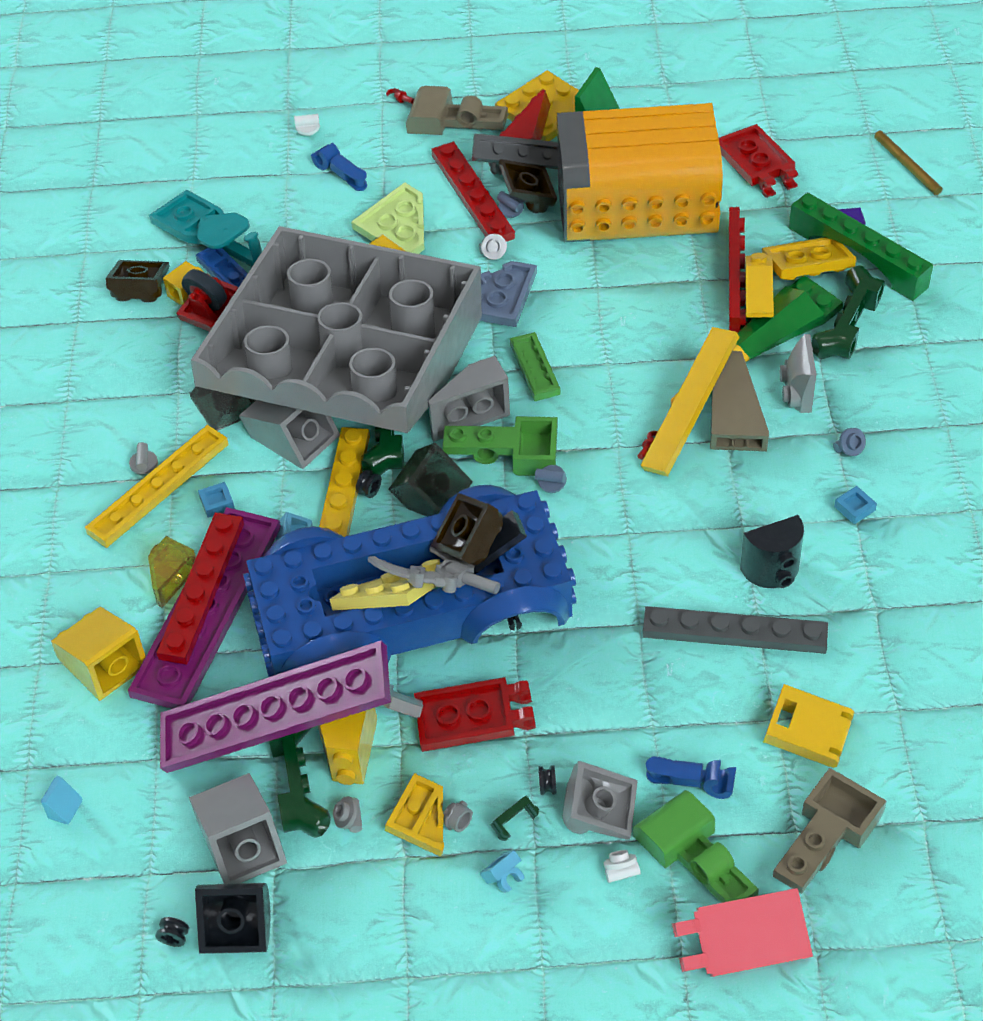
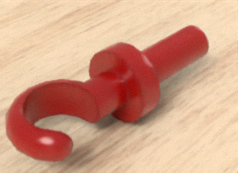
M397 88L389 89L386 92L387 96L394 93V97L400 103L408 102L413 104L414 98L407 96L405 91H400Z
M653 430L647 434V439L642 443L643 449L637 455L640 460L644 459L654 440L652 436H656L658 431Z

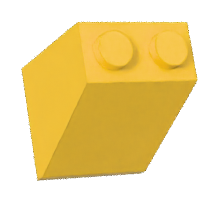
M101 606L93 612L86 614L76 624L62 631L56 638L51 640L57 658L99 701L134 677L146 657L138 630Z
M376 707L318 725L332 781H337L344 785L364 784L378 721Z

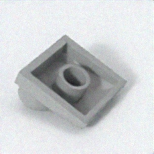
M810 334L803 335L793 348L789 359L785 360V365H780V381L785 382L782 388L783 402H788L789 408L794 407L800 413H812L816 368Z
M578 761L574 765L567 783L563 808L564 824L569 830L577 834H583L590 830L629 840L632 832L638 780Z

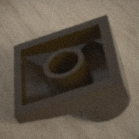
M503 159L499 160V167L512 199L524 202L533 213H543L547 211L549 206L554 207L558 198L546 167Z
M118 260L106 277V288L110 290V295L118 301L141 299L143 302H154L162 295L161 284L164 281L163 277L166 276L170 267L169 262Z
M458 493L431 547L465 563L476 566L487 558L496 535L503 527V516L492 505Z

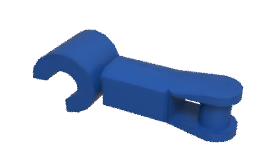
M334 143L327 144L311 154V159L318 169L326 170L330 167V170L345 180L356 191H363L367 188L366 172L341 155Z
M654 756L646 761V776L648 781L654 784H673L701 788L702 782H704L703 788L707 794L718 799H726L731 797L733 793L736 767L720 770L721 760H714L707 763L706 770H703L702 763L673 761Z

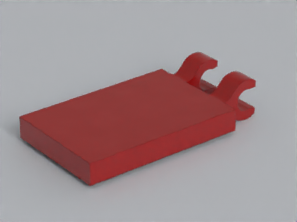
M758 124L719 137L721 155L751 186L758 184L764 197L768 198L776 195L771 186L776 184L774 178L779 176L787 190L798 187V184L793 179L798 176L795 170V162Z
M506 677L414 693L415 699L423 701V709L420 717L417 718L422 752L515 736L514 728L523 730L536 728L532 706L522 707L517 710H511L510 702L519 704L532 702L527 680L507 685Z

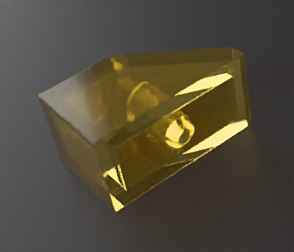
M165 536L159 544L155 545L148 555L152 588L157 605L161 608L167 604L186 582L196 559L193 549L168 536Z

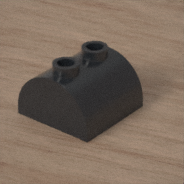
M799 515L744 532L740 570L748 581L763 588H785L794 582L799 571L804 536V525Z
M266 883L198 884L196 886L195 901L199 954L267 952L270 938V897Z

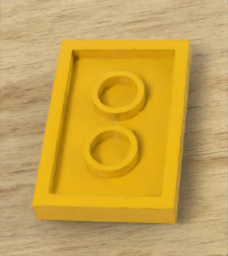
M826 237L762 248V253L772 255L773 271L781 279L793 280L798 276L804 275L817 276L822 272L828 271L841 272L846 268L856 266V257L842 243Z

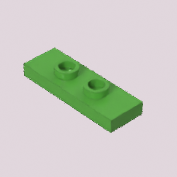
M536 332L510 338V346L534 401L561 395L560 386Z

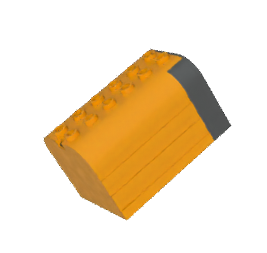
M712 103L557 113L558 193L564 243L718 233L723 171L721 149Z

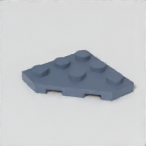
M510 261L502 265L503 269L493 273L487 271L481 274L482 317L480 321L512 327L517 326L537 274V265Z

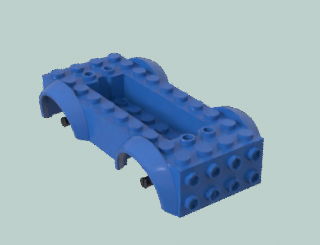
M478 485L458 492L492 505L501 512L502 516L511 510L518 513L527 535L525 539L476 574L500 583V589L496 595L465 584L460 588H456L454 593L444 592L443 587L431 590L409 606L332 611L330 598L340 593L341 587L350 584L359 585L376 580L387 573L369 563L368 557L375 556L391 564L409 569L411 565L422 566V563L433 559H439L440 563H442V558L430 552V546L457 494L445 503L439 514L344 537L328 528L315 526L299 528L286 533L273 543L265 556L247 560L249 573L243 574L268 677L378 641H382L387 646L388 663L391 655L459 638L470 644H475L484 631L504 619H507L510 630L515 631V625L517 630L520 629L522 623L518 615L525 613H551L557 617L558 626L565 625L568 619L572 617V605L576 604V596L572 587L576 586V579L573 569H567L565 564L567 563V555L564 546H558L556 541L558 540L556 525L548 520L550 513L546 500L541 501L537 490L516 495L502 487L493 485Z

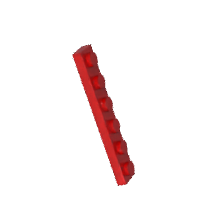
M455 142L431 148L432 157L484 236L498 234L506 242L515 239L514 229Z
M729 207V330L738 333L740 325L746 324V309H740V306H745V290H740V288H745V272H740V269H745V253H740V251H745V235H740V233H745V218H740V207Z
M215 512L156 652L158 660L188 664L244 526L243 517Z

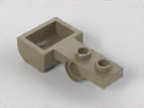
M422 86L418 89L409 112L406 130L407 133L432 135H442L445 127L504 130L508 117V107L483 106L479 98L471 95L465 96L460 105L453 104L450 88Z
M829 768L804 801L802 815L809 818L810 822L775 867L773 877L792 889L798 888L799 893L802 894L817 872L823 871L841 839L857 848L863 845L878 824L887 801Z

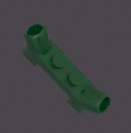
M865 266L852 267L846 274L845 284L853 295L847 296L843 307L844 312L843 314L838 313L834 329L816 333L812 338L813 353L819 359L835 355L850 359L857 346L859 328L855 327L864 308L875 311L880 302L885 287V280L872 277Z
M375 427V439L379 443L361 456L362 469L364 471L370 470L372 474L382 475L388 469H403V436L394 435V430Z
M311 728L271 740L269 744L273 758L284 756L290 792L277 795L284 833L301 830L313 838H317L327 831L330 825V814L327 809L305 797L306 793L311 792L308 775H301L300 767L306 766L303 747L297 748V745L310 731Z

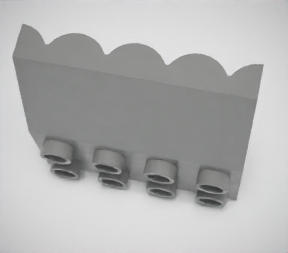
M279 226L192 357L191 364L195 386L408 433L428 409V400L448 383L482 317L481 266Z

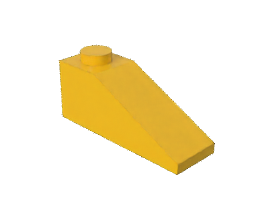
M753 253L751 256H745L746 318L774 317L772 255Z

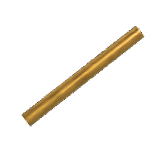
M879 130L875 133L874 138L934 195H939L942 192L943 188L883 131Z

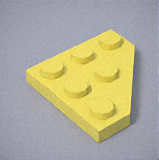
M433 559L422 563V566L419 567H425V571L435 572L436 564L440 565L441 563L439 559ZM386 573L376 580L359 585L350 584L341 587L340 593L330 598L332 611L409 606L435 588L434 584L423 583L422 588H415L408 582L409 579Z

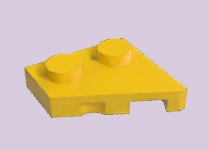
M414 773L386 822L385 831L441 857L444 850L443 786Z

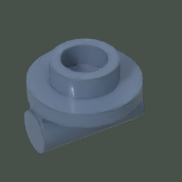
M504 191L498 194L497 200L500 201L499 209L505 217L514 218L521 214L524 209L523 202L512 199Z
M847 428L842 432L840 439L833 443V448L837 453L843 452L848 456H857L865 448V435L858 428Z
M548 465L543 469L537 468L535 472V480H538L539 486L545 492L556 493L566 484V474L557 465Z

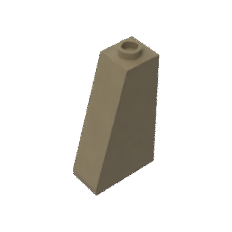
M732 351L712 389L710 449L767 452L769 430L742 351Z

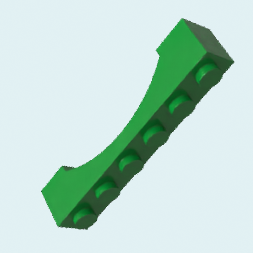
M808 192L791 204L789 229L808 240L813 236H821L838 241L854 249L872 262L892 284L891 289L912 301L929 288L934 264Z

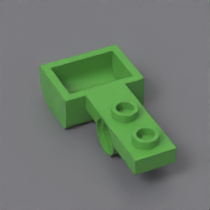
M516 416L515 427L445 426L443 454L473 455V458L481 464L494 463L499 455H512L513 473L515 475L535 476L537 468L543 469L548 465H556L558 417Z
M684 790L633 827V837L664 868L679 860L721 903L758 896L759 889L735 866L734 859L726 847L719 842L712 844L707 839L715 833V817L689 791Z

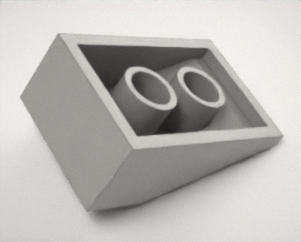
M496 356L469 364L428 400L431 438L433 442L444 438L445 426H481L510 416L508 377Z

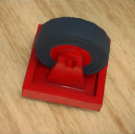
M189 270L181 282L183 289L189 296L176 314L180 320L210 332L239 287L221 281L217 277H211L200 270Z

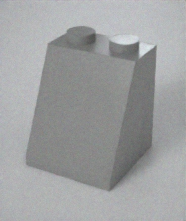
M256 400L239 415L251 438L302 469L340 436L331 416Z
M250 773L189 797L197 822L223 884H239L287 864L270 810Z

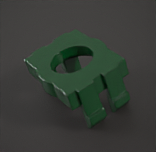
M527 795L490 824L500 840L507 841L511 837L503 825L524 808L532 819L538 816L539 808L534 806Z

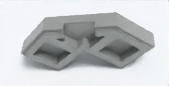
M390 684L391 703L383 706L415 718L420 717L423 701L394 692V685Z

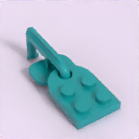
M185 190L149 215L152 224L186 243H201L211 249L223 248L229 255L250 267H253L262 253L258 232H251L244 236V241L248 243L249 248L234 240L249 229L250 224L246 217L235 212L224 214L220 207L189 190Z

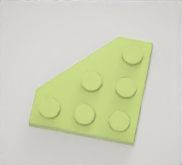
M405 182L351 221L352 229L371 241L384 235L407 252L420 254L425 250L423 193Z

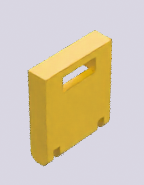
M783 684L763 742L835 768L839 763V757L841 756L855 712L843 705ZM781 709L793 714L789 728L776 724Z

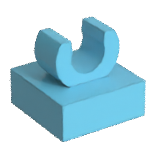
M515 850L503 853L479 873L487 884L497 882L498 888L504 893L512 890L506 881L509 874L517 882L524 879L522 871L515 867L522 861Z

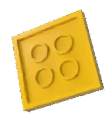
M546 70L495 103V106L508 107L507 118L513 122L516 115L524 110L531 99L544 89L551 106L542 141H550L557 136V113L575 112V95L579 91Z

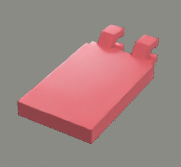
M798 888L696 908L697 911L694 912L695 919L672 923L674 937L698 933L702 954L679 958L682 972L705 968L706 973L714 977L813 957Z

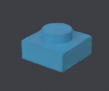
M225 482L198 490L207 518L214 516L215 512L224 513L226 507L235 509Z
M855 486L835 499L834 507L853 524H856L876 511L877 503L858 486Z

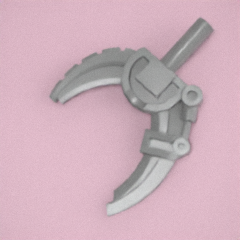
M431 546L430 552L444 560L440 565L436 564L435 572L425 571V567L412 565L410 569L378 559L375 556L368 557V562L387 573L409 579L408 582L415 588H422L423 583L434 584L435 587H443L444 592L454 593L456 588L467 584L495 595L500 589V583L474 574V565L465 563Z

